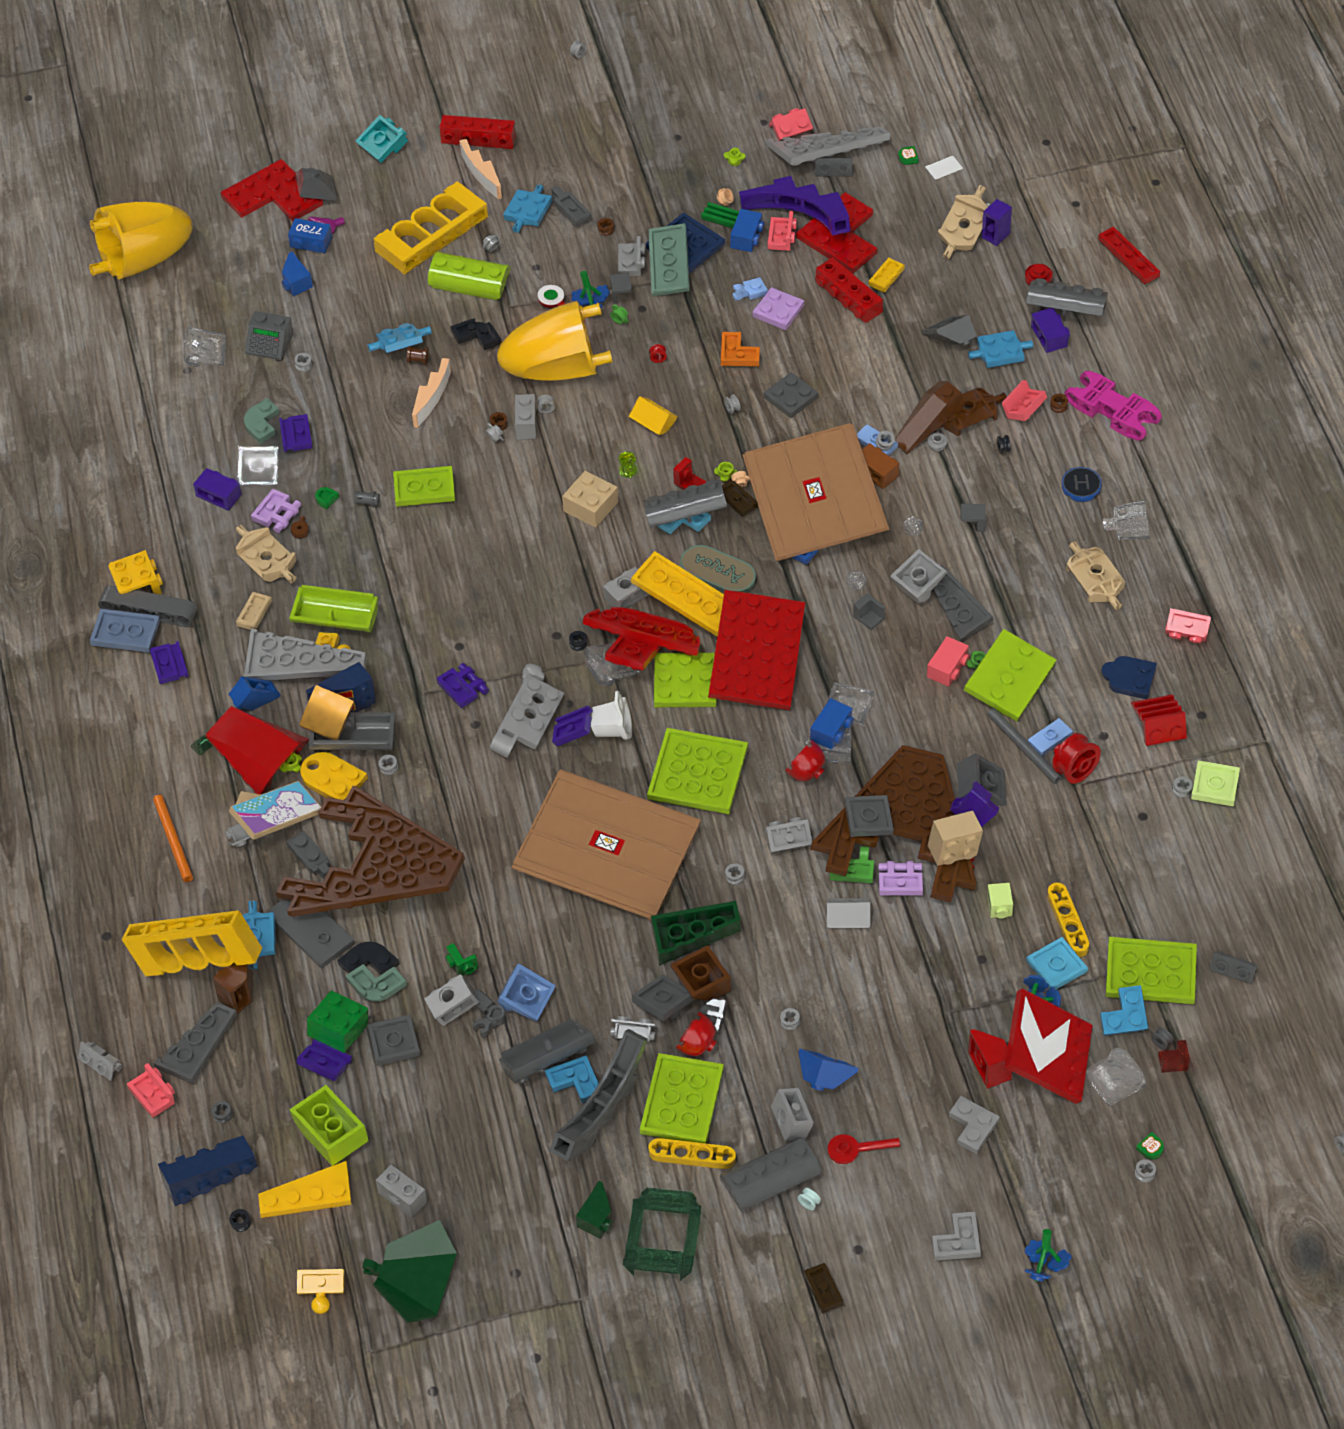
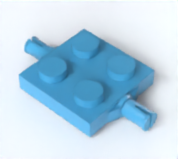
M537 184L533 192L518 189L504 212V220L515 223L512 228L515 233L516 231L519 233L523 225L539 226L550 207L552 196L541 194L544 190L542 185L539 186Z
M405 323L401 324L399 328L382 330L381 333L376 334L378 341L367 344L369 352L383 349L388 353L422 343V336L432 334L430 326L416 329L413 324Z
M1014 330L977 337L979 350L968 351L969 360L981 358L987 368L1022 362L1025 356L1022 350L1033 348L1032 340L1019 341Z
M252 900L253 904L249 901V913L242 916L262 946L259 957L276 955L274 912H257V901ZM258 959L256 963L251 964L252 970L253 967L255 970L258 969Z

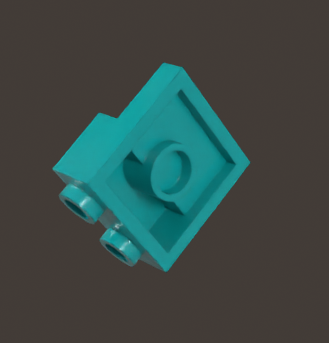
M379 115L355 142L382 163L392 151L397 153L407 143L408 139L406 138L407 133L401 127L396 128L395 123L387 117L385 119Z

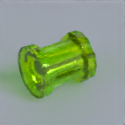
M632 452L621 453L618 457L621 465L619 473L626 478L633 477L637 472L634 465L636 462L635 454Z

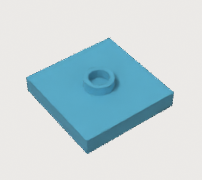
M1063 937L1026 957L1027 963L1036 974L1043 977L1046 983L1049 984V990L1050 987H1054L1057 990L1088 971V967Z

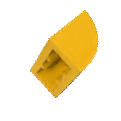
M641 396L638 397L629 415L630 418L658 435L666 433L678 417L649 398Z

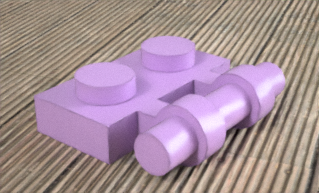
M272 489L252 513L251 519L266 527L275 523L276 525L273 527V530L280 533L282 529L289 525L288 521L297 515L301 503L295 500L293 504H290L289 495ZM282 510L286 511L283 516L279 515Z
M894 861L879 863V871H887V873H879V895H923L922 873H914V871H922V863H913V861H907V863H894ZM894 871H907V873H894Z

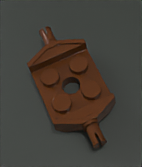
M975 388L962 394L964 404L972 408L965 409L962 407L939 428H944L956 436H960L962 429L990 417L995 421L997 420V403L1004 401L1007 396L1004 392L993 396V394L990 395L983 388Z

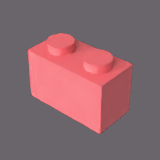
M946 636L928 663L927 677L949 687L953 680L956 681L958 679L962 666H966L967 661L970 659L968 654L969 646Z

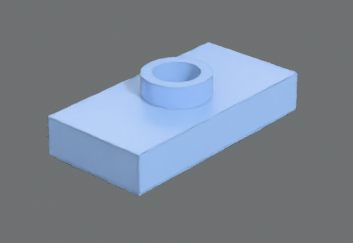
M866 424L857 433L859 443L863 446L871 443L877 447L875 441L880 432ZM882 439L881 441L884 443V442H888L889 440H888V439H885V440ZM894 441L891 449L883 452L889 456L898 447V442Z
M1058 718L1029 738L1028 742L1043 756L1073 735V731Z

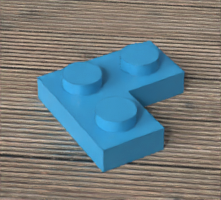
M1141 985L1119 988L1118 994L1121 1010L1100 1013L1103 1036L1148 1029Z
M587 1056L545 1070V1076L552 1092L574 1085L581 1103L589 1099L599 1084Z

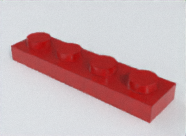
M1114 226L1098 235V240L1144 284L1160 277L1161 271Z

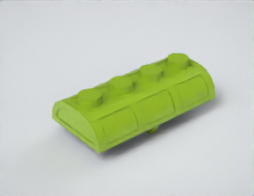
M436 251L428 272V285L435 289L497 300L501 298L511 267L506 264Z
M302 585L298 588L289 620L293 623L371 633L377 616L378 597L372 593Z

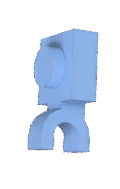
M759 277L745 281L743 285H733L735 293L732 296L735 301L747 296L752 300L765 296L768 290Z

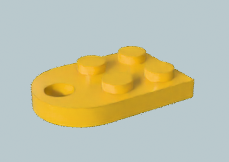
M327 752L310 755L303 761L300 768L302 781L308 788L324 797L345 800L352 786L360 788L368 779L366 772ZM310 765H318L317 769H308Z

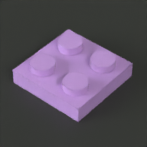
M771 287L754 309L753 317L787 330L804 307V300Z

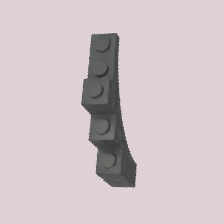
M630 1029L625 1030L607 1071L592 1095L578 1113L566 1125L556 1131L549 1149L551 1153L566 1161H570L593 1147L599 1128L612 1121L618 1101L631 1094L637 1078L635 1072L647 1038Z

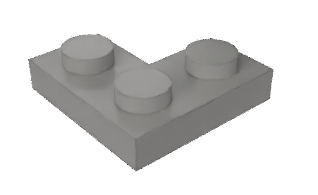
M963 1096L959 1097L949 1112V1117L966 1126L957 1139V1144L976 1155L1000 1119V1116Z
M975 1212L952 1213L954 1234L932 1236L935 1261L981 1257Z

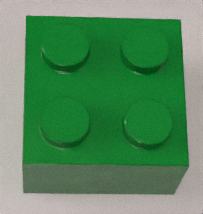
M331 990L308 1016L307 1036L345 1053L367 1027L368 1007Z

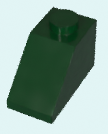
M598 1181L576 1215L577 1228L601 1239L605 1232L608 1233L613 1225L610 1205L603 1182Z

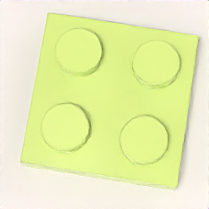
M1198 761L1191 799L1234 806L1240 768Z

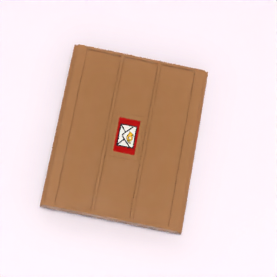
M848 423L742 454L776 561L889 530L853 424L850 425Z
M560 769L511 869L637 914L651 921V916L658 915L697 833L701 820Z

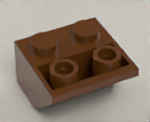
M233 962L232 965L219 969L215 976L212 977L218 1001L227 1007L235 1009L237 1014L252 1003L254 975L251 964L237 966Z

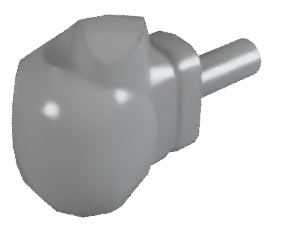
M528 663L523 669L521 684H523L528 674L543 682L545 673L542 672L540 666Z

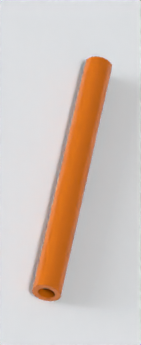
M156 795L153 801L183 882H190L193 880V875L163 795Z

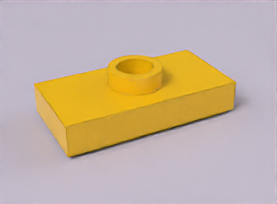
M888 257L871 277L868 285L885 293L903 272L905 265Z

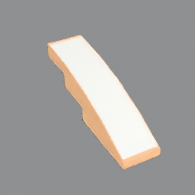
M467 139L460 140L461 155L473 176L497 199H502L501 185L491 160L483 162L479 150L471 151Z
M442 358L439 372H431L428 385L419 386L412 413L414 428H418L439 402L451 373L450 359Z

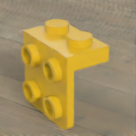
M146 550L109 563L108 566L119 594H125L150 585L153 594H162L160 585H163L159 573L155 574L154 571L157 570L153 559L149 560Z

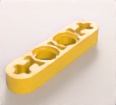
M1053 883L1049 886L1047 893L1050 906L1065 941L1079 957H1083L1089 950V940L1066 886L1062 883ZM1054 891H1057L1058 894H1061V901L1058 902L1059 898L1057 894L1054 893ZM1066 907L1070 910V913L1064 915L1058 910ZM1068 925H1075L1078 930L1069 932L1066 927ZM1076 938H1078V943L1080 946H1083V948L1080 949L1078 946H1076Z
M662 1138L652 1140L648 1146L650 1158L657 1162L718 1169H730L736 1163V1152L729 1146ZM657 1147H662L660 1153H656ZM669 1147L671 1148V1155H668ZM683 1148L687 1151V1154L679 1157L675 1155V1151ZM700 1151H707L710 1155L706 1159H700L697 1154ZM713 1153H716V1160H713ZM725 1154L729 1155L727 1161L723 1160Z

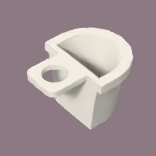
M615 691L614 702L592 708L591 728L596 737H622L624 740L632 737V719L626 698L621 697L619 691Z

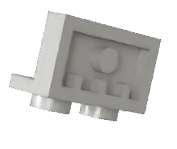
M637 236V243L618 244V274L629 273V276H641V268H645V257H641V254H645V243H641V236Z
M802 817L790 819V823L781 824V821L769 823V827H766L764 831L767 834L770 853L811 846L812 837L808 819L802 820Z

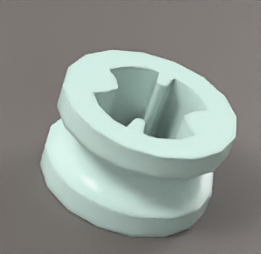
M805 1188L802 1191L803 1194L797 1197L798 1201L806 1209L814 1210L815 1204H819L821 1199L816 1192Z

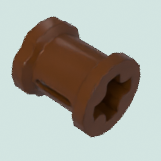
M408 346L407 363L417 361L427 364L429 348L424 347V349Z

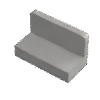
M826 898L828 928L870 927V898Z

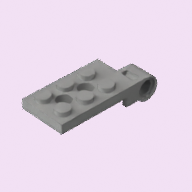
M528 674L488 749L507 758L517 740L535 750L564 692ZM537 697L542 703H535L532 698ZM529 712L533 714L534 718L530 719L526 717L525 713Z

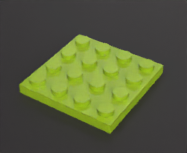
M667 728L648 789L647 799L730 814L748 750V742Z

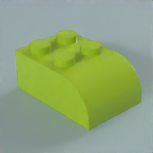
M327 1085L289 1109L294 1122L302 1134L332 1166L369 1141L365 1125Z

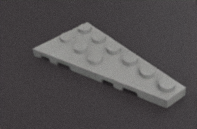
M883 127L859 129L858 133L846 130L840 131V135H831V132L802 135L800 139L783 137V141L774 142V139H767V146L789 164L800 165L805 161H815L816 158L831 157L836 153H847L852 149L866 148L867 145L881 144L883 141L890 140V133Z
M251 628L244 677L280 680L333 676L358 662L366 670L367 655L365 652L352 649L332 648L328 644L323 646L317 645L314 641L290 636L279 637L271 632L266 634L260 633L257 629Z

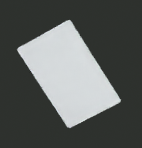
M954 156L925 166L935 180L963 169Z

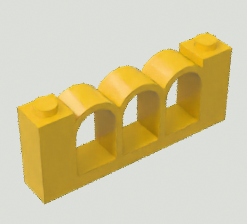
M457 181L443 190L444 193L436 195L431 200L430 207L425 206L416 209L411 214V220H401L392 226L391 231L386 229L373 238L375 252L405 275L434 255L436 251L441 250L488 217L487 203ZM442 209H452L459 216L451 221L439 211ZM431 222L440 229L431 234L420 224ZM403 236H413L420 243L411 248L400 238Z
M239 910L129 924L121 939L145 977L163 975L165 972L176 973L183 966L193 970H202L208 966L209 962L219 967L230 966L233 962L237 966L254 964L262 950L261 944ZM217 934L225 948L218 945L211 935ZM185 938H192L199 951L191 947ZM160 941H166L173 953L168 952Z

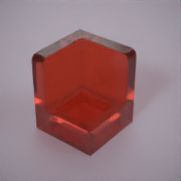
M1186 1040L1177 1041L1176 1050L1158 1052L1161 1073L1188 1071L1190 1057Z

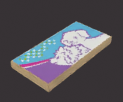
M299 781L230 806L229 812L254 840L319 815L318 812L321 806Z

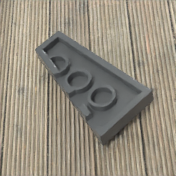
M942 564L941 567L947 571V574L932 590L960 642H964L992 622L993 616Z
M216 1002L197 1021V1025L191 1030L188 1029L176 1045L173 1044L161 1059L158 1058L153 1063L154 1067L193 1084L236 1017V1010Z

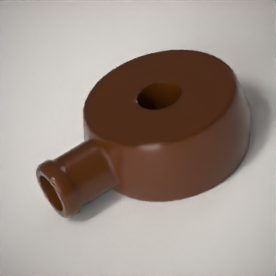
M300 516L299 521L291 525L290 532L294 538L303 539L309 534V526L305 522L306 518L304 516Z

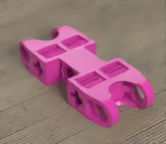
M1084 371L1080 375V381L1086 386L1085 388L1069 387L1064 393L1068 398V402L1077 410L1091 418L1099 412L1111 419V429L1134 440H1142L1147 435L1146 429L1141 423L1157 424L1162 419L1161 412L1151 402L1135 393L1129 398L1115 392V382L1092 371Z

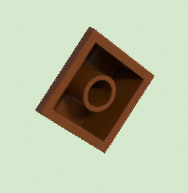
M708 945L670 964V967L692 999L711 1001L731 991V977Z

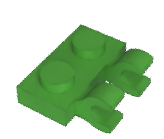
M860 847V858L850 860L846 876L830 873V880L873 883L874 860H869V847Z

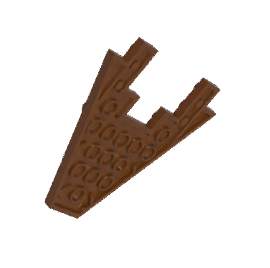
M902 745L854 797L887 795L893 824V835L921 841L918 859L936 863L928 848L933 821L955 815L950 811L955 797L944 755ZM844 807L812 841L810 850L829 854L826 872L846 876L855 843L876 848L879 836L850 837ZM962 859L952 864L939 865L930 898L951 903L955 886L975 891L977 882L971 859Z
M352 786L345 800L326 797L318 812L321 819L352 823L353 825L348 833L349 840L364 842L351 869L331 866L323 882L284 876L276 891V895L278 898L292 900L287 913L290 917L446 892L450 890L465 857L463 852L358 787Z

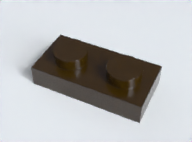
M732 479L722 485L726 503L742 517L758 507V502Z
M825 1263L804 1270V1277L821 1313L843 1306V1299Z

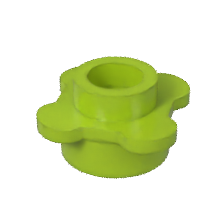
M737 147L724 153V158L732 166L741 164L742 160L746 157Z
M722 462L718 465V468L714 469V474L718 475L722 482H727L731 475L737 472L730 462Z
M293 753L280 770L282 772H299L302 757Z

